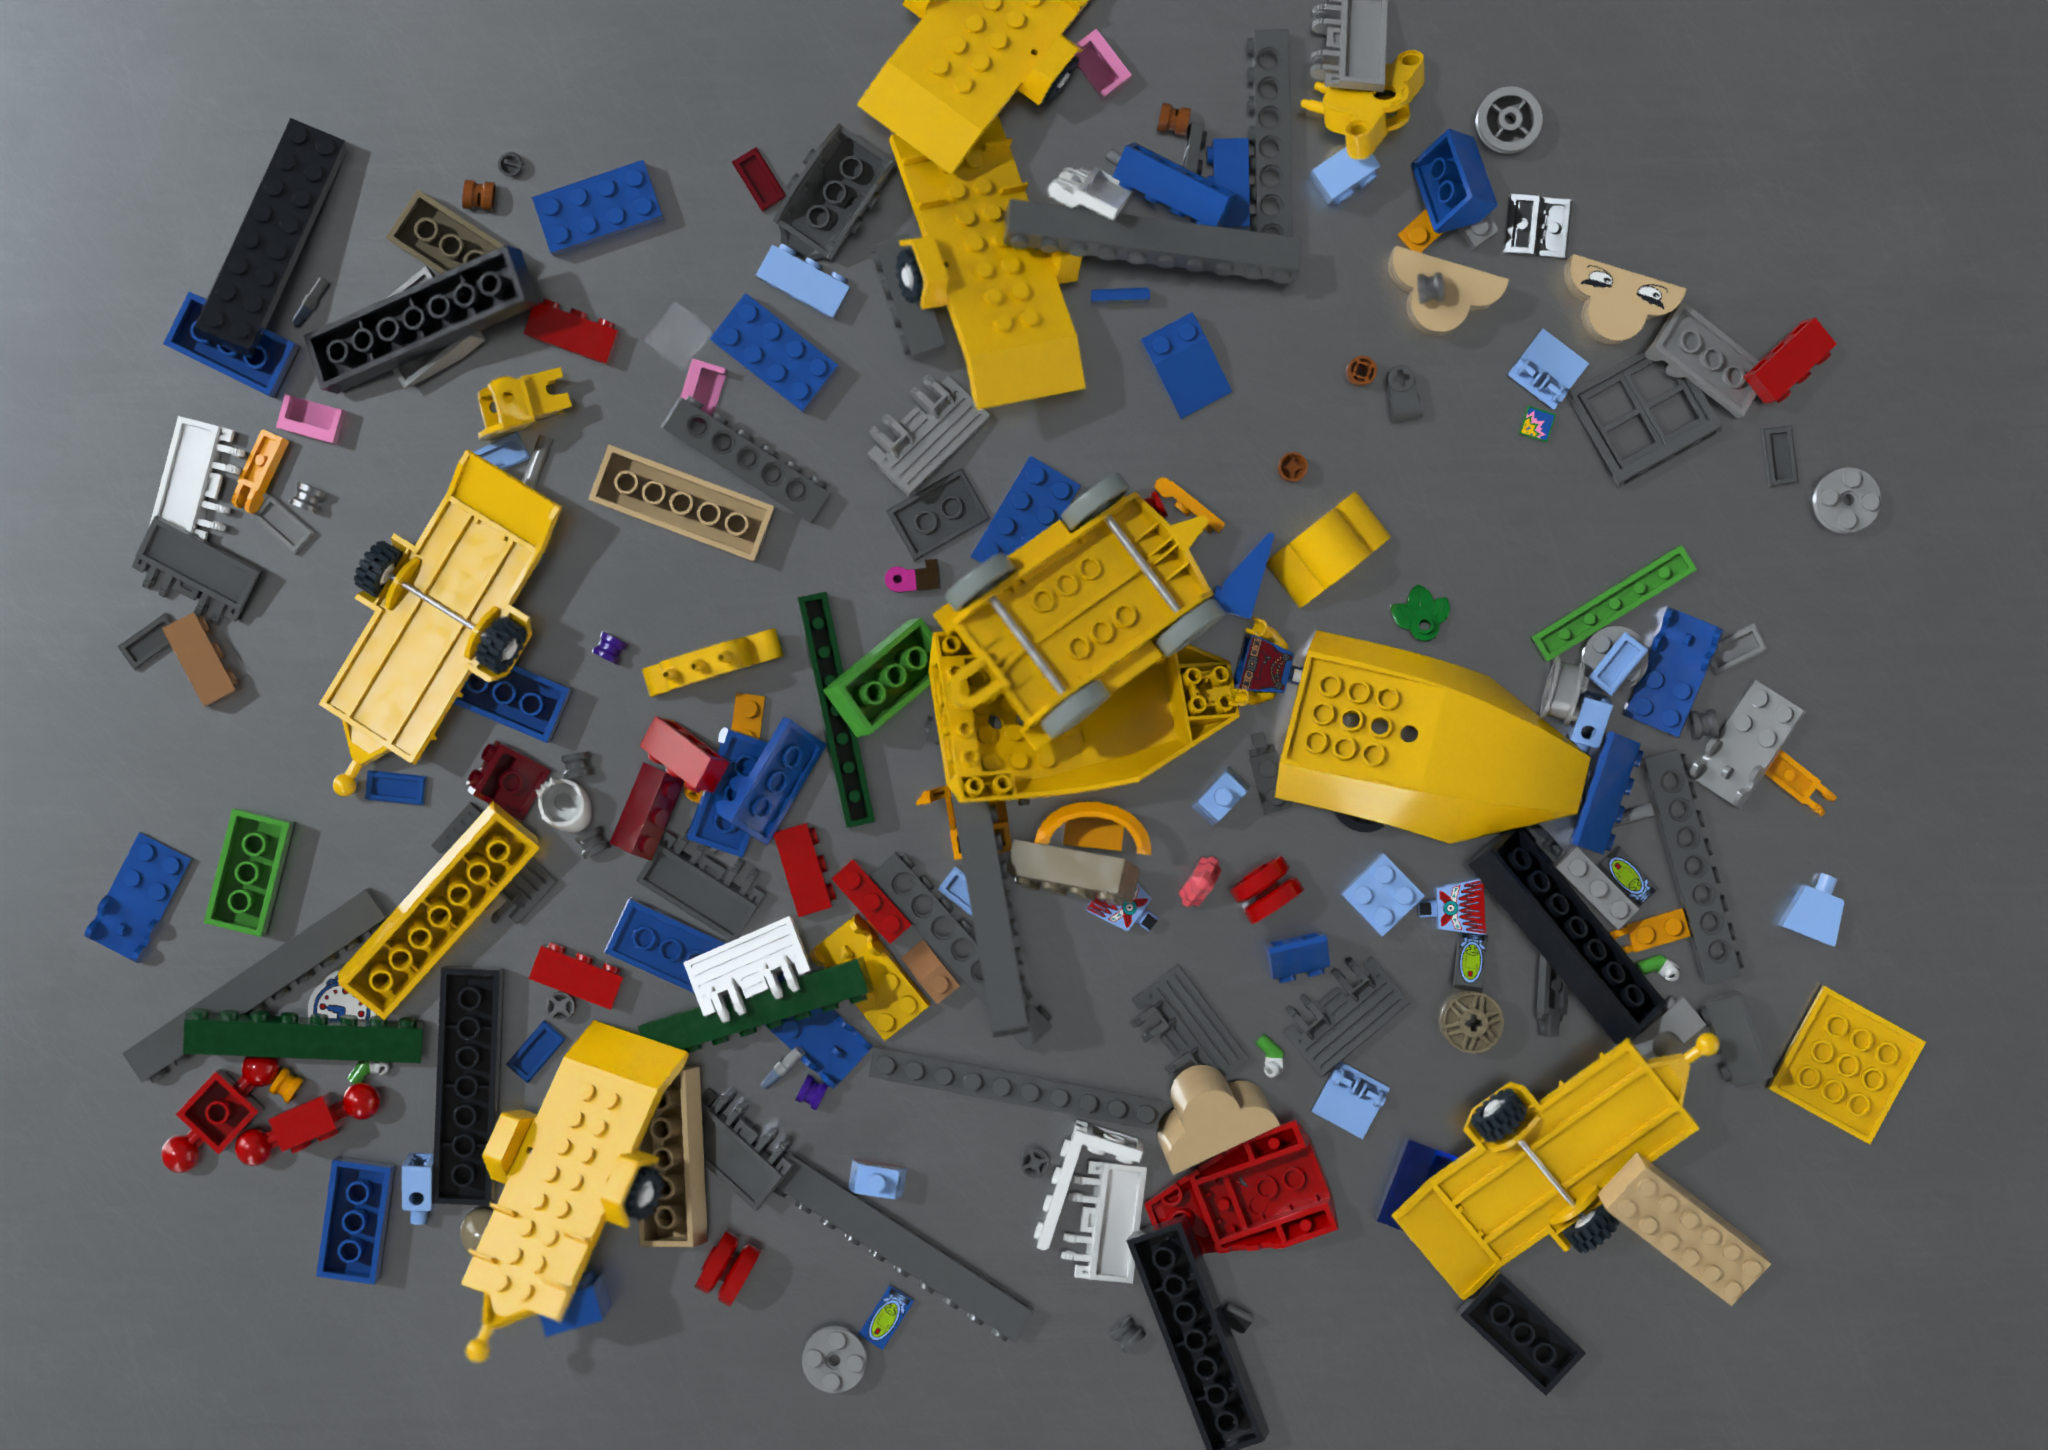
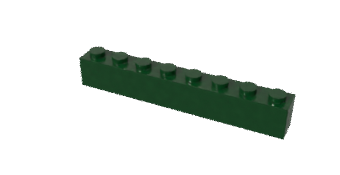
M827 591L796 598V604L844 828L873 823L875 818L858 738L823 691V689L844 673Z
M860 957L797 976L800 990L795 992L788 987L787 980L780 981L779 984L783 991V997L777 1000L773 996L770 987L768 990L748 999L745 998L744 993H741L746 1008V1013L743 1015H739L736 1012L731 997L724 998L723 1000L730 1020L724 1023L720 1020L717 1011L704 1017L700 1006L645 1022L638 1026L640 1036L681 1050L684 1049V1051L691 1053L702 1049L701 1044L712 1041L713 1046L730 1041L728 1035L739 1032L740 1037L756 1033V1027L766 1024L767 1028L771 1029L785 1024L783 1019L794 1016L795 1021L812 1016L811 1010L822 1008L823 1012L839 1008L838 1002L849 999L850 1004L866 1000V994L874 989L864 957Z
M196 1008L192 1009L191 1012L185 1013L183 1054L421 1063L423 1022H417V1019L412 1017H402L399 1021H388V1018L383 1020L379 1016H372L370 1020L358 1019V1016L341 1015L340 1019L328 1018V1015L321 1013L311 1014L310 1017H299V1014L293 1012L281 1013V1016H269V1013L265 1011H253L251 1015L239 1014V1011L222 1010L221 1014L209 1013L207 1009Z

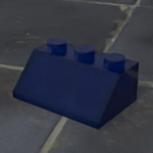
M1406 1136L1374 1218L1376 1221L1403 1231L1391 1215L1429 1178L1459 1157Z

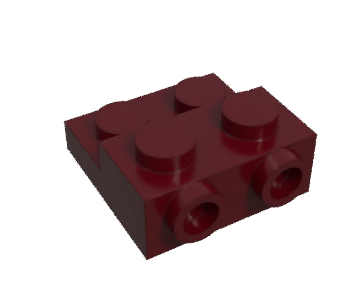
M496 740L493 745L489 743L483 750L481 759L484 762L479 771L474 769L469 775L467 785L470 787L467 791L488 804L495 802L509 815L523 821L537 797L535 790L541 789L540 785L544 784L551 770Z

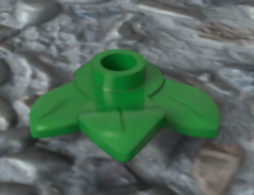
M1415 585L1409 593L1407 604H1392L1391 613L1395 623L1400 628L1411 630L1414 638L1422 642H1428L1436 638L1440 630V624L1448 619L1450 604L1447 597L1434 600L1428 589L1421 585ZM1427 622L1431 627L1428 630H1422L1419 626L1421 623Z

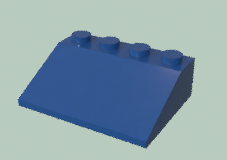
M1611 731L1605 734L1569 842L1570 845L1604 855L1605 850L1611 851L1616 837L1615 834L1611 833L1614 822L1620 824L1625 807L1620 805L1623 795H1630L1634 779L1630 778L1633 766L1639 767L1644 751L1639 750L1641 743Z

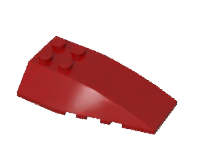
M1297 1119L1281 1124L1217 1154L1144 1203L1152 1226L1187 1214L1202 1255L1204 1253L1218 1252L1220 1254L1240 1250L1256 1251L1264 1248H1286L1339 1229L1330 1186L1312 1140ZM1239 1177H1241L1249 1187L1242 1185Z

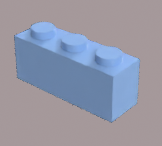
M781 243L778 248L772 244L756 277L834 320L851 290L850 286L846 285L848 279L835 272H832L829 276L820 271L822 265L812 259L806 258L804 262L795 257L796 251Z

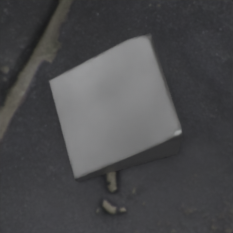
M1227 1302L1223 1308L1229 1327L1239 1333H1245L1254 1321L1252 1313L1231 1302Z

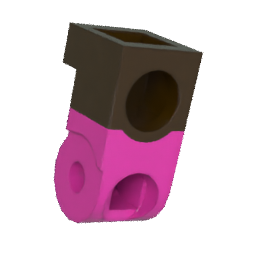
M938 559L925 560L926 568L906 570L903 567H892L885 575L886 586L894 592L941 589Z

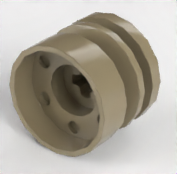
M1462 990L1455 992L1445 1000L1440 1008L1438 1023L1440 1032L1448 1043L1462 1052L1476 1054L1485 1052L1496 1045L1503 1033L1504 1018L1502 1010L1495 1000L1482 992ZM1474 1014V1017L1480 1020V1023L1474 1026V1030H1471L1470 1026L1465 1024V1021L1470 1020L1471 1015Z

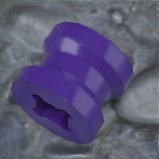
M602 631L600 635L601 641L598 646L593 648L592 652L618 665L620 662L619 655L623 650H626L628 644Z
M808 1074L795 1101L799 1103L806 1102L810 1105L811 1109L816 1111L828 1085L824 1082H816L814 1077Z

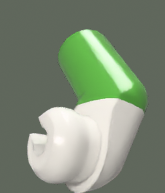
M1657 955L1636 963V966L1643 975L1656 972L1669 982H1675L1680 977L1679 966L1663 955Z
M1264 1033L1255 1044L1266 1054L1264 1067L1266 1076L1275 1078L1284 1069V1051Z
M359 1061L347 1079L355 1084L362 1082L367 1074L384 1075L389 1070V1063Z

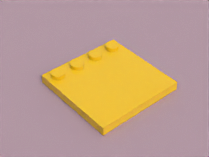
M1822 985L1776 1069L1774 1077L1770 1080L1767 1089L1860 1140L1871 1144L1926 1042Z

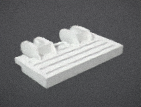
M1067 166L1060 172L1059 177L1050 183L1047 189L1052 198L1071 208L1082 204L1112 220L1134 193V191L1121 187L1119 185L1120 181L1113 178L1112 174L1098 167L1091 171L1083 166L1080 169Z
M178 416L150 524L153 518L158 515L205 541L207 540L208 532L198 530V525L225 532L226 525L217 521H207L205 516L207 509L215 510L221 514H230L231 508L204 500L205 497L217 499L223 475L212 473L213 468L240 475L241 469L238 466L220 463L222 452L229 453L231 456L238 458L245 457L246 451L219 444L220 440L232 443L235 434L234 430Z
M790 916L683 962L703 1016H709L717 1011L723 1023L730 1020L723 996L730 994L736 1012L739 1015H743L746 1013V1008L739 989L742 988L745 998L748 999L768 990L770 987L773 996L777 1000L783 997V991L776 973L783 971L788 987L795 992L800 990L792 966L795 965L798 975L811 971L804 946L794 920Z
M1088 1160L1087 1173L1099 1174V1177L1072 1175L1071 1182L1078 1185H1094L1093 1195L1078 1192L1069 1193L1068 1200L1096 1204L1095 1207H1082L1080 1231L1089 1232L1092 1235L1064 1233L1063 1240L1070 1243H1087L1086 1253L1070 1250L1062 1251L1061 1258L1088 1262V1265L1075 1264V1278L1133 1284L1135 1262L1126 1240L1133 1232L1140 1230L1147 1167Z

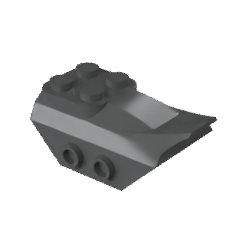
M839 123L817 150L812 148L803 161L806 167L800 175L795 173L788 182L786 188L789 189V192L773 219L779 225L781 243L795 250L796 255L804 260L810 258L814 261L820 258H827L831 261L850 232L855 234L864 221L861 215L867 207L871 210L881 196L877 193L897 164Z

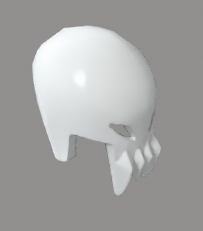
M550 777L549 782L544 781V785H540L541 789L535 790L538 795L541 818L552 827L560 831L577 833L589 826L592 819V803L586 791L577 782L570 779H554Z

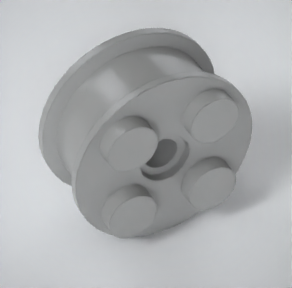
M1506 86L1496 89L1484 99L1478 108L1475 120L1476 130L1481 141L1489 149L1497 153L1514 154L1523 151L1537 138L1542 128L1543 114L1540 104L1530 92L1520 87ZM1505 116H1511L1514 123H1506Z
M1851 467L1841 468L1829 473L1817 484L1813 494V510L1817 519L1825 528L1840 534L1854 533L1870 525L1877 517L1881 508V492L1876 481L1865 471ZM1844 496L1850 499L1849 506L1843 503Z
M1610 626L1595 632L1586 641L1581 655V663H1585L1587 677H1589L1624 632L1647 648L1642 638L1633 630L1622 626ZM1648 651L1616 691L1630 688L1640 681L1648 666Z
M1556 656L1540 708L1541 719H1544L1547 715L1564 720V725L1567 726L1570 721H1577L1581 706L1578 704L1580 693L1585 694L1589 681L1585 670V663H1580L1579 666L1561 662V657Z
M829 1326L817 1331L807 1342L802 1355L803 1371L809 1382L817 1389L828 1393H841L854 1387L862 1378L868 1361L867 1349L863 1340L854 1331L843 1326ZM830 1356H839L840 1362L837 1364L832 1363Z

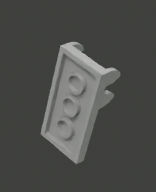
M1682 300L1670 312L1654 342L1647 348L1645 352L1646 358L1652 361L1663 360L1667 362L1666 374L1676 378L1686 377L1735 417H1743L1757 395L1743 376L1759 360Z
M1755 680L1720 731L1718 738L1713 737L1708 741L1704 757L1700 761L1697 760L1693 763L1689 776L1741 810L1806 712Z

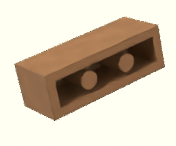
M193 612L162 628L204 708L236 692L233 685L237 684L238 681L231 668L224 669L219 660L224 655L217 642L211 644L205 634L210 629L203 616L197 618Z

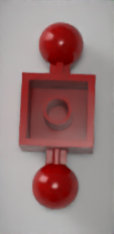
M246 1056L242 1062V1076L236 1082L222 1069L215 1071L175 1114L191 1130L186 1136H174L164 1144L161 1152L164 1165L175 1173L190 1171L199 1160V1147L203 1142L208 1144L218 1155L224 1152L264 1109L249 1093L255 1087H265L274 1082L279 1074L277 1058Z
M364 1082L351 1085L346 1090L343 1100L336 1103L332 1093H326L268 1119L272 1128L271 1131L265 1133L260 1129H248L242 1132L235 1142V1154L243 1164L259 1166L270 1158L272 1149L280 1146L282 1152L290 1149L292 1154L312 1145L311 1139L317 1137L318 1141L321 1142L340 1133L338 1127L344 1124L343 1119L348 1116L357 1120H366L373 1117L380 1108V1094L373 1085Z

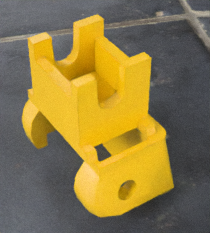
M561 367L524 375L518 379L511 376H501L477 393V398L485 429L478 433L479 440L486 441L524 430L535 420L564 413L563 409L571 408L572 405L568 392L551 395L546 390V386L555 384L556 379L563 378ZM490 403H495L497 413L490 411Z

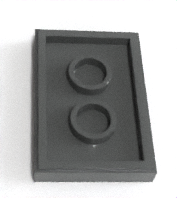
M962 467L886 510L914 562L991 519Z

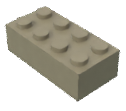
M419 189L415 191L385 237L388 241L439 274L505 246Z
M1013 839L1007 866V874L1014 878V883L1022 885V888L1039 891L1040 887L1050 890V893L1060 896H1067L1069 892L1078 895L1077 898L1088 901H1095V897L1105 900V903L1115 906H1123V902L1133 903L1140 871L1138 867L1126 859Z

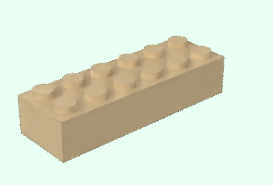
M612 445L607 447L588 500L755 563L776 509L775 506Z
M684 1066L663 1093L638 1149L639 1151L659 1157L657 1163L645 1166L658 1170L663 1177L660 1181L663 1183V1188L659 1191L662 1193V1197L657 1199V1202H659L658 1206L653 1207L654 1212L652 1215L648 1214L647 1219L638 1221L640 1247H695L708 1242L700 1066Z
M1638 1152L1598 1193L1602 1204L1609 1213L1731 1306L1771 1265V1262L1759 1245Z

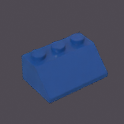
M1447 129L1411 163L1435 233L1439 234L1479 223L1498 206L1473 136Z

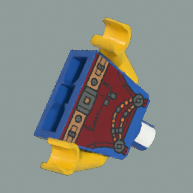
M1254 616L1251 617L1255 622L1252 629H1245L1250 634H1245L1233 680L1235 688H1230V691L1235 692L1236 698L1233 702L1229 701V705H1257L1274 699L1277 693H1284L1287 682L1296 685L1300 683L1303 668L1292 665L1294 653L1288 651V643L1274 628L1268 626L1265 620Z

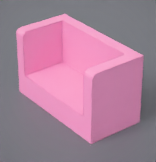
M1097 29L1077 43L1078 46L1084 49L1081 54H1075L1079 58L1077 66L1103 100L1131 80L1132 74Z
M692 358L680 397L686 400L688 396H691L702 403L704 406L701 410L711 416L716 410L728 370ZM696 417L692 420L698 423L705 424V421L701 417Z
M285 394L276 428L337 445L346 411Z

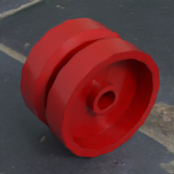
M1282 855L1256 867L1229 889L1237 903H1243L1255 896L1256 899L1249 903L1243 911L1252 925L1272 914L1305 890L1297 877H1289L1278 883V880L1286 875L1290 869Z
M725 1231L717 1246L714 1245L701 1268L703 1272L694 1287L708 1294L712 1292L718 1280L722 1281L723 1284L717 1293V1300L730 1307L762 1250L749 1243L743 1247L738 1258L733 1256L739 1244V1237Z

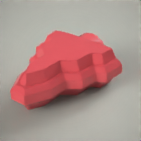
M1201 857L1178 892L1181 904L1186 908L1199 906L1213 890L1214 884L1222 872L1217 857Z

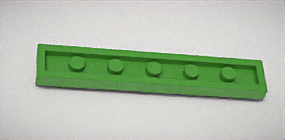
M1679 545L1531 638L1545 661L1548 662L1697 569L1683 546Z

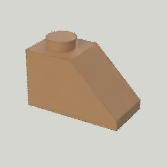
M924 939L901 957L937 1005L960 987L958 980Z

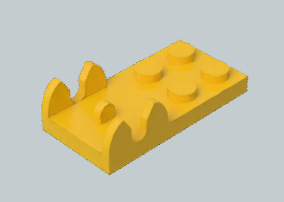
M858 913L810 951L813 963L818 966L823 965L825 968L864 957L874 990L866 994V1000L854 1004L884 1041L931 1005Z

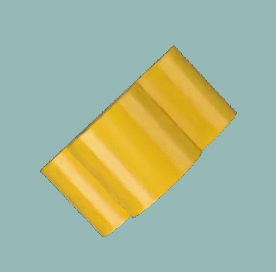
M1354 491L1267 560L1266 567L1300 609L1360 564L1392 536L1357 491Z

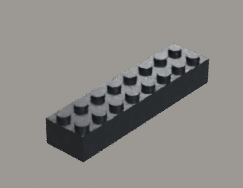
M290 118L196 322L195 331L197 337L250 359L253 358L346 154L345 140Z
M505 245L303 336L321 390L338 394L539 305L522 251Z
M1523 828L1502 832L1468 864L1617 1046L1626 1039H1630L1640 1033L1667 1004Z
M452 966L441 968L432 1204L489 1206L490 1203L495 1202V1180L491 1179L482 1156L498 1121L504 968Z
M1187 1214L1133 1232L1126 1240L1206 1450H1239L1264 1442L1270 1431Z

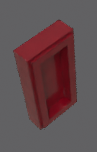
M757 147L732 161L733 166L762 212L767 211L784 200L786 197L785 192Z

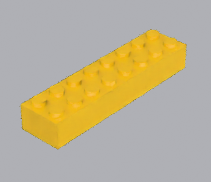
M492 802L338 972L339 985L385 1020L540 849L537 836L495 802Z

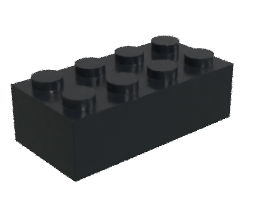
M1499 1270L1457 1310L1466 1322L1545 1396L1586 1354L1577 1343Z

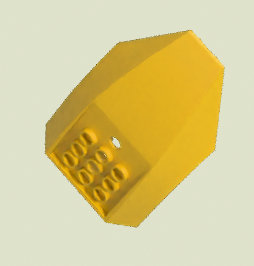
M1317 630L1307 651L1279 763L1275 798L1363 818L1453 844L1577 815L1591 757L1488 675L1407 650ZM1350 713H1354L1360 718L1359 724L1353 728L1346 727L1343 724L1344 717ZM1375 721H1386L1389 724L1388 730L1384 734L1374 733L1372 725ZM1407 726L1416 728L1418 731L1417 739L1413 742L1403 741L1400 736L1403 728Z
M956 631L949 636L946 632L933 633L928 673L946 784L960 803L1050 797L1139 782L1240 717L1238 706L1229 705V701L1233 702L1236 698L1235 692L1230 691V688H1235L1230 661L1189 644L1174 655L1152 664L1113 692L1089 716L1035 752L1019 731L1022 726L1016 721L1018 713L1001 691L972 710H962L951 703L947 694L949 681L958 671L976 658ZM982 668L960 684V691L963 695L970 697L988 686L993 680ZM989 716L999 718L1001 721L1000 729L990 726L988 722Z

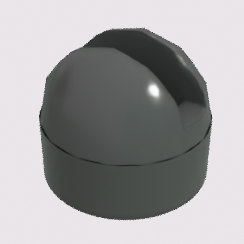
M507 152L498 160V168L506 176H514L522 169V159L515 152ZM505 159L518 162V167L505 164Z

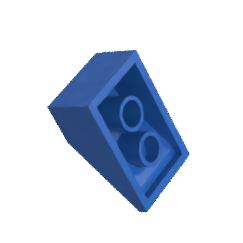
M1193 312L1140 340V344L1180 419L1233 392Z
M1267 533L1223 580L1221 586H1215L1214 595L1211 599H1216L1225 611V614L1245 620L1251 619L1275 536L1274 533Z
M1321 931L1264 944L1271 978L1273 980L1278 979L1279 983L1296 980V974L1307 972L1308 977L1325 973L1324 968L1330 967L1327 935Z

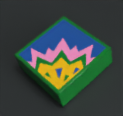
M1527 406L1518 434L1547 443L1556 414Z

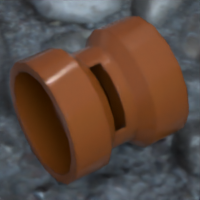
M1162 103L1157 131L1162 133L1174 131L1177 136L1185 137L1191 108L1181 107L1176 109L1171 104Z
M465 179L462 196L463 209L472 210L475 207H481L484 211L493 212L496 194L495 182L477 184L474 180Z
M1368 356L1354 358L1346 368L1347 379L1351 384L1358 387L1367 386L1374 380L1377 374L1376 364Z
M1297 452L1285 454L1277 465V471L1281 479L1291 483L1302 479L1308 469L1307 460Z

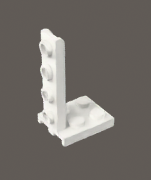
M1076 1119L1071 1140L1065 1139L1060 1156L1065 1157L1062 1167L1056 1166L1051 1183L1056 1185L1053 1195L1047 1194L1042 1211L1047 1212L1044 1223L1038 1221L1033 1238L1038 1239V1249L1047 1250L1050 1246L1082 1145L1088 1146L1087 1150L1092 1153L1104 1155L1107 1152L1116 1155L1115 1159L1120 1162L1132 1164L1133 1161L1140 1163L1143 1153V1139Z

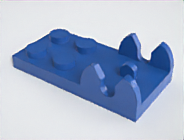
M1668 607L1662 620L1661 629L1653 640L1646 672L1638 681L1624 716L1680 738L1725 630Z
M783 717L749 776H735L729 781L731 789L737 793L736 798L733 801L726 799L717 801V813L756 840L768 845L827 744L792 720Z
M724 727L719 734L720 746L717 753L730 763L714 793L703 791L686 838L743 858L750 835L722 818L716 811V803L724 799L733 801L736 798L737 793L731 789L729 781L735 776L748 777L768 742Z
M139 832L108 894L100 901L97 907L98 913L95 919L87 926L84 936L135 963H140L193 858Z
M628 898L604 949V953L695 993L683 962L726 944V942L673 919L659 910L651 909L635 899Z
M783 972L777 977L778 982L786 980ZM822 1008L811 1010L812 1016L795 1021L794 1016L783 1019L785 1024L769 1029L791 1050L796 1046L801 1047L805 1052L801 1061L808 1068L814 1070L833 1089L838 1086L874 1046L872 1042L835 1009L823 1012Z

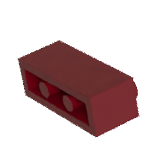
M643 762L610 844L630 854L651 861L685 781L671 776L663 769Z

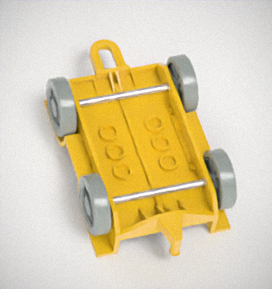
M1120 473L1108 476L1076 499L1061 514L1063 522L1061 520L1057 521L1010 555L1006 556L1005 553L997 554L975 568L947 592L945 599L948 603L932 614L948 636L956 631L976 658L958 671L949 681L947 694L951 703L959 709L972 710L1001 691L1025 724L1019 731L1035 752L1089 716L1113 692L1152 664L1174 655L1196 640L1225 615V611L1216 599H1211L1214 593L1211 591L1189 550L1207 526L1208 518L1201 515L1170 525L1137 492L1124 496L1130 486ZM984 668L993 682L973 696L963 695L960 691V684Z

